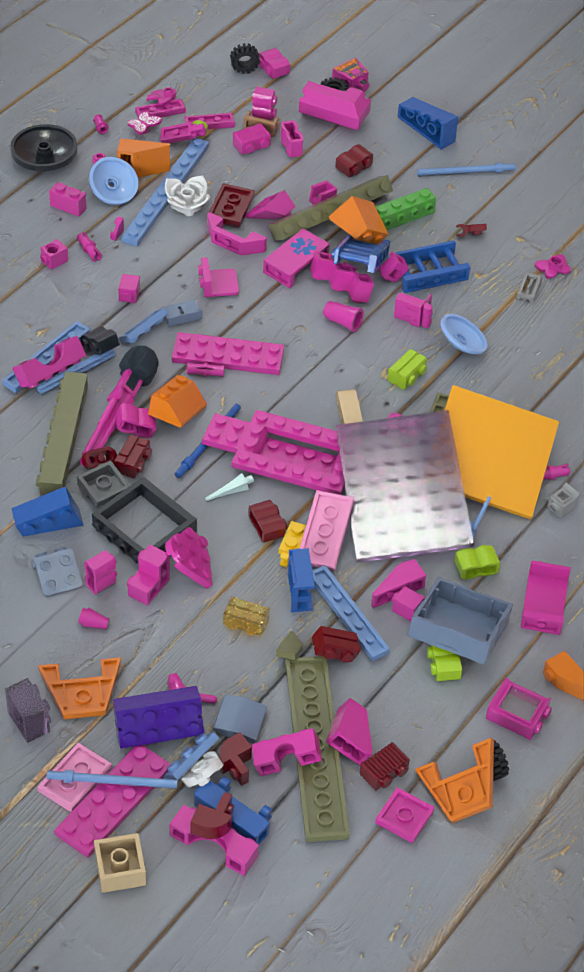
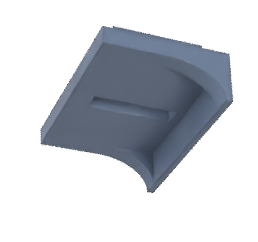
M195 300L161 307L165 308L168 312L164 316L168 326L203 318L202 310H199Z

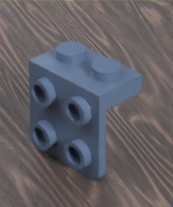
M66 547L55 549V552L47 554V552L39 553L31 561L33 569L36 568L45 596L82 586L81 576L72 548L66 549Z

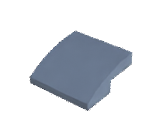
M225 694L212 730L228 738L241 732L244 738L253 744L257 740L267 706L250 699Z

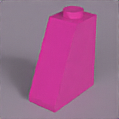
M349 698L338 708L326 742L358 765L367 760L372 755L373 750L367 709Z

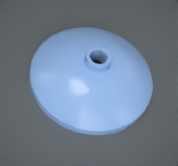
M105 157L98 160L92 166L89 173V184L93 193L103 202L111 205H121L129 202L136 194L138 177L135 170L126 161L116 157Z
M446 314L441 319L442 332L454 348L473 355L482 354L487 349L488 344L484 334L468 319L457 314Z

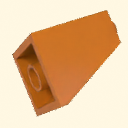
M351 196L329 216L331 221L355 239L377 245L389 235L374 203L368 200Z

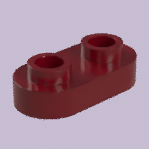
M112 447L89 450L82 455V464L88 470L110 460L114 464L117 453Z

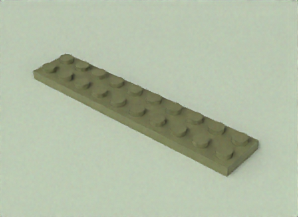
M322 656L299 657L295 661L285 659L293 733L313 728L320 740L322 761L301 766L296 757L305 842L349 839L350 833L339 751L326 742L334 721L327 659Z

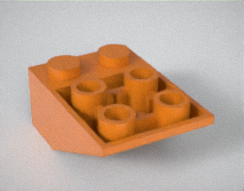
M120 138L117 158L130 164L138 178L170 171V144Z

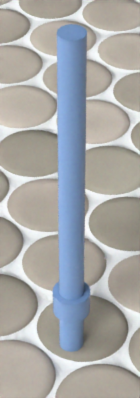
M495 163V165L417 169V175L490 171L501 173L507 170H515L516 167L515 163Z
M65 770L64 772L47 771V779L64 780V783L78 781L177 789L178 780L75 773L74 770Z

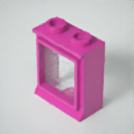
M506 677L487 708L486 719L531 740L535 733L539 734L543 726V718L547 719L551 713L552 708L549 707L551 698L547 699L511 682Z

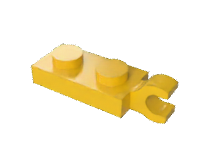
M291 521L279 547L278 554H281V566L288 567L289 550L300 548L306 525Z

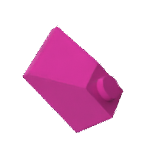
M283 190L264 198L245 217L252 219L284 218L291 215V210L296 206L286 191Z

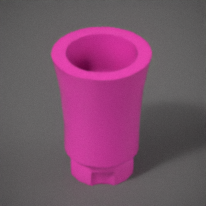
M328 301L323 309V315L330 321L356 332L362 324L364 310Z

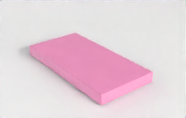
M316 490L300 549L309 548L312 567L320 568L326 565L329 570L335 571L355 501L353 497Z

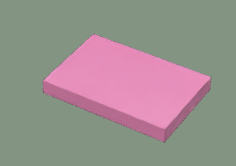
M77 743L52 771L64 772L65 770H74L75 773L106 775L112 769V763ZM46 777L37 789L49 799L72 812L98 783L78 781L64 783V780H50Z

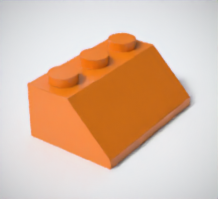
M177 375L151 395L148 415L181 428L206 408L207 403L194 381L187 379L185 376Z

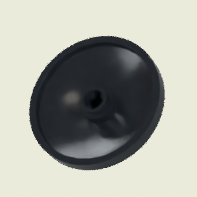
M51 124L34 125L21 130L14 136L10 146L14 161L18 165L33 171L60 169L74 160L78 149L77 140L69 130Z

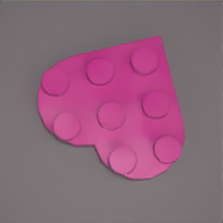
M188 527L180 534L177 533L166 541V553L168 556L172 555L177 563L174 565L175 568L207 589L213 585L210 556L207 550L208 541L204 536H199L192 528Z

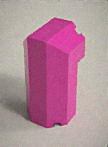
M308 81L302 91V93H305L304 97H300L299 100L300 113L354 130L360 128L370 113L371 100L365 98V93L362 90L350 87L344 92Z

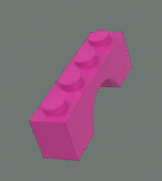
M73 336L54 345V357L50 364H42L36 358L23 361L12 367L21 388L29 386L30 389L38 386L40 380L46 381L54 377L53 373H61L67 370L68 365L71 364L73 366L80 363V359L86 356V353L78 336Z
M183 805L169 824L170 836L186 845H190L198 840H211L218 843L226 853V866L245 876L258 858L259 845L253 839L241 836L232 828L226 835L217 839H205L191 834L190 821L196 809Z

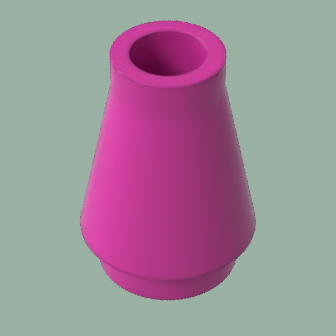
M88 607V609H82L78 623L82 624V627L106 630L110 618Z

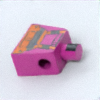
M353 58L332 69V79L337 77V80L340 78L342 81L345 80L348 88H360L366 91L370 86L368 83L369 72L357 58Z

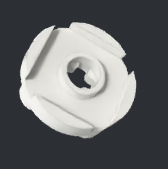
M214 751L203 754L204 759L199 762L196 761L185 772L181 780L187 787L197 784L204 786L210 781V776L223 767V763Z

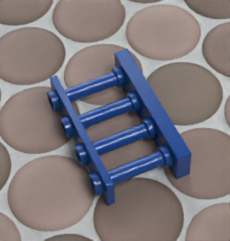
M349 234L333 249V264L337 265L342 259L364 263L368 266L367 272L375 273L388 258L391 241L383 240L380 244L374 245L355 241L353 236Z
M453 240L394 252L403 257L407 265L415 263L420 272L410 274L408 270L404 274L402 291L409 293L469 280V264H459L454 256L456 242ZM448 257L452 266L443 268L438 258ZM431 260L436 269L427 271L422 262Z

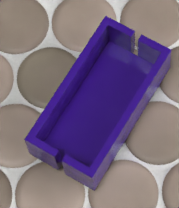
M197 686L113 699L116 734L120 749L199 736L204 733L201 697Z

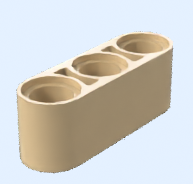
M356 390L336 391V401L343 433H363V419Z

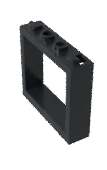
M144 477L92 513V526L96 531L103 534L110 543H114L119 547L123 554L130 556L136 564H139L138 555L144 549L107 519L140 495L179 525L154 544V547L166 552L165 543L175 534H180L188 527L192 528L195 533L197 532V518Z

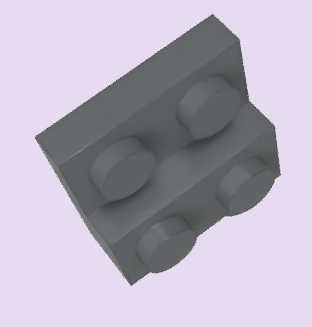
M111 460L99 464L89 471H84L77 476L78 487L86 498H91L97 507L107 503L130 486Z

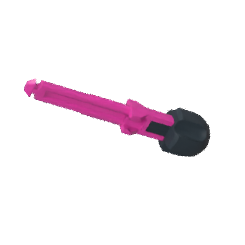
M137 345L131 347L123 356L119 364L121 378L106 400L109 404L102 414L82 455L86 451L105 446L117 426L116 411L119 406L124 403L133 405L134 397L139 388L148 386L157 373L159 361L154 350L151 348Z

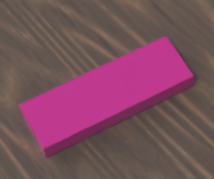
M175 99L162 105L155 103L135 107V113L138 119L142 112H148L150 116L167 117L186 113V108L181 99Z
M232 113L184 116L185 123L200 120L208 125L207 129L235 127Z

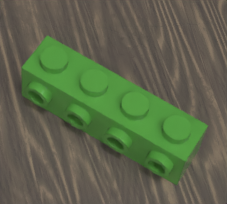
M428 188L378 205L376 209L386 230H390L435 213L436 196Z

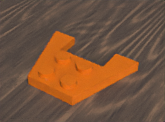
M121 657L101 659L102 676L60 680L58 663L38 665V670L63 719L104 716L107 714L121 665Z
M492 738L472 745L477 766L442 780L438 765L435 762L415 769L449 820L453 823L493 807L494 739Z

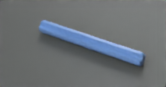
M112 349L102 355L95 354L65 371L84 373L115 357V351ZM65 371L39 383L36 386L37 391L40 394H44L59 386L60 380L64 379Z

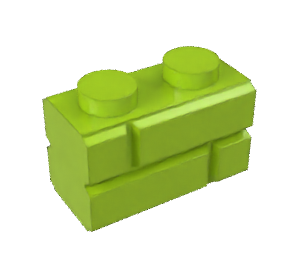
M409 349L388 369V381L394 385L396 384L397 387L403 390L409 385L413 386L417 377L423 376L428 368L426 366L427 358Z

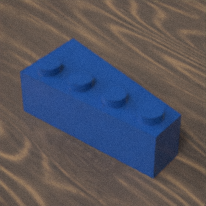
M415 97L399 104L398 118L442 150L455 142L459 116Z

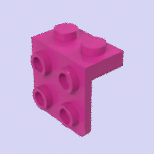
M208 257L201 258V265H198V276H201L199 281L200 288H203L204 297L239 294L235 269L210 270Z

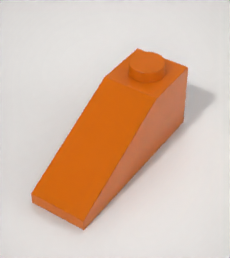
M564 650L546 660L543 669L545 679L556 688L584 701V671Z

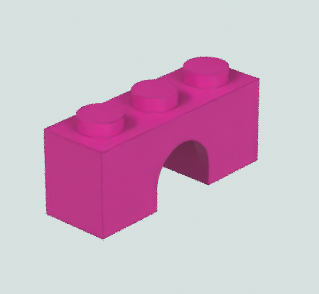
M313 728L252 744L254 766L260 776L280 772L281 761L289 754H295L301 766L322 761L320 740Z

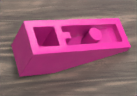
M415 559L400 563L372 593V608L392 601L394 594L397 591L400 592L404 586L414 592L425 588L426 574Z

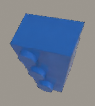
M66 487L11 508L15 526L22 536L84 526L80 509Z

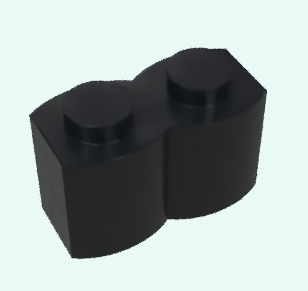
M99 326L81 335L83 348L98 355H102L120 345L116 332L111 329L107 330L103 326Z

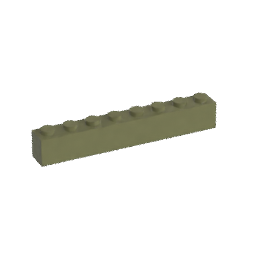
M388 175L378 176L268 224L273 240L286 239L297 234L303 228L306 230L329 220V216L351 196L372 201L392 192L393 188Z
M65 371L64 379L60 380L61 392H57L56 402L58 404L54 405V419L50 421L51 433H47L46 443L48 446L44 447V461L40 462L41 475H37L36 486L39 487L40 495L48 494L66 485L88 389V376L86 373Z

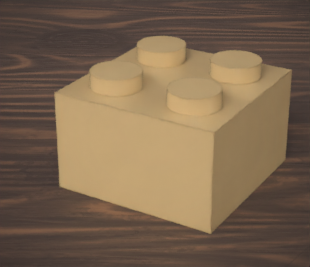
M138 833L94 840L95 858L102 893L146 886V871Z

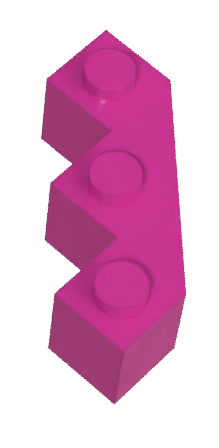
M315 251L310 266L313 278L316 280H329L331 288L335 291H348L351 300L354 302L368 303L374 286L371 276L363 273V275L356 272L357 268L347 262H343V264L339 262L337 265L333 264L332 254Z

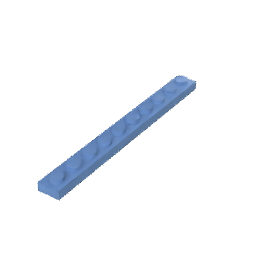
M193 138L121 237L122 242L136 247L139 245L169 203L165 192L166 179H178L183 183L209 148V141Z

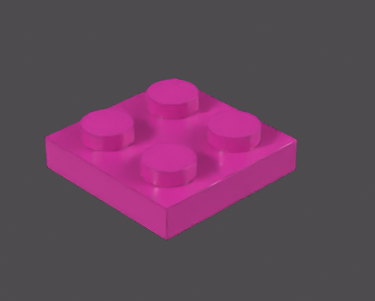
M397 787L375 818V823L413 844L434 813L435 807Z

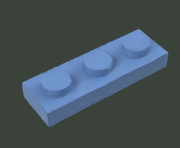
M166 309L155 310L120 336V342L122 344L136 342L141 333L142 335L146 334L151 330L152 325H158L164 321L163 317L168 314Z
M215 732L199 735L195 739L196 743L192 747L186 748L181 753L182 757L167 767L168 772L163 777L165 779L179 780L219 737Z

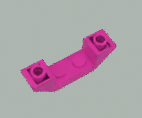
M210 212L207 213V228L212 243L241 256L263 253L267 250V237L252 231L244 239L224 230L223 218Z

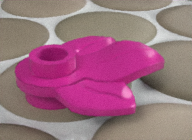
M167 87L164 90H155L147 96L146 100L158 99L159 105L174 100L177 90L172 87Z

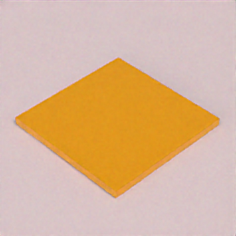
M452 385L422 483L483 504L487 497L490 496L489 506L531 520L559 421Z

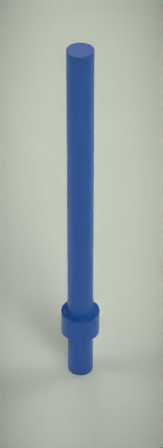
M235 404L225 416L233 418L241 409V406ZM201 442L193 453L181 462V466L174 475L177 478H181L187 470L194 466L196 459L208 446L203 445Z

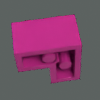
M150 544L139 553V569L127 581L128 596L147 606L170 580V555L168 556L166 552Z

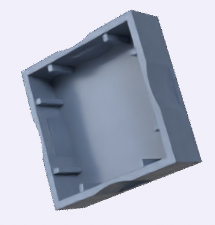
M437 577L429 590L427 598L421 602L412 616L408 636L485 664L509 622L513 604Z

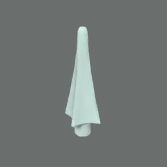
M241 473L224 487L207 496L205 500L210 501L225 495L249 490L248 484L253 483L254 479L252 475L244 477Z

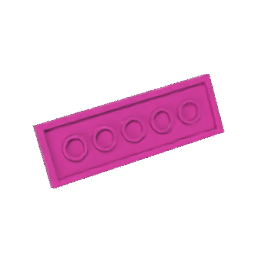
M178 332L172 354V362L188 364V362L204 364L206 362L208 365H224V369L279 375L284 345Z
M139 745L135 746L108 775L163 779V776L168 772L167 767L170 763L145 746ZM99 783L54 830V834L89 858L95 852L94 840L108 838L155 787Z

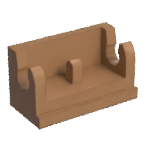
M247 111L244 116L243 129L261 123L270 133L271 137L275 136L280 126V123H277L279 121L278 117H275L274 121L250 116L252 111Z

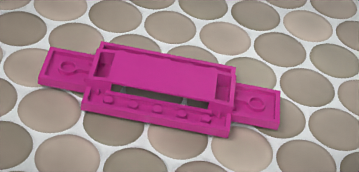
M260 410L255 411L251 422L215 413L202 438L203 445L236 453L232 460L231 467L338 495L342 494L347 484L383 493L394 466V461L359 452L363 444V438ZM268 432L336 450L339 453L335 456L268 438Z

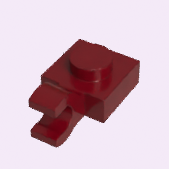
M487 223L458 224L456 228L461 227L463 232L456 234V236L463 237L467 232H472V235L482 234V231L487 230Z

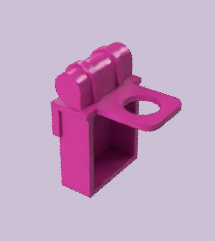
M399 293L395 299L394 317L410 322V325L420 327L422 324V327L429 328L432 323L431 317L433 314L431 305L432 294L426 300Z

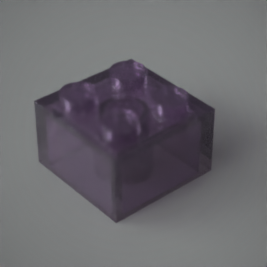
M26 678L5 688L8 714L26 742L29 743L49 733L51 718L48 711H50V707L46 699H41L37 685H32L30 680Z

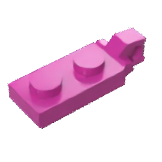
M192 122L161 128L160 141L161 143H174L195 139L197 136L206 135V128L204 124L197 125L192 124Z

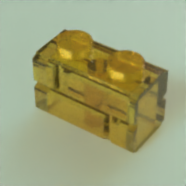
M231 596L223 614V624L230 629L237 628L243 630L249 635L256 634L262 636L269 621L270 608Z

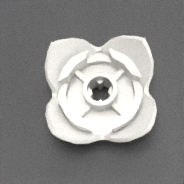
M203 175L192 177L185 184L178 179H166L165 192L168 196L167 201L171 204L172 209L184 213L186 216L194 215V212L199 211L210 200V195L206 194L207 182Z

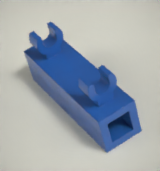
M224 776L218 785L209 781L204 786H198L194 792V806L198 807L201 804L216 810L223 793L230 791L231 787L229 784L231 780ZM232 796V804H234L232 829L245 838L253 839L259 845L269 835V820L272 817L270 814L272 809L264 805L257 814Z

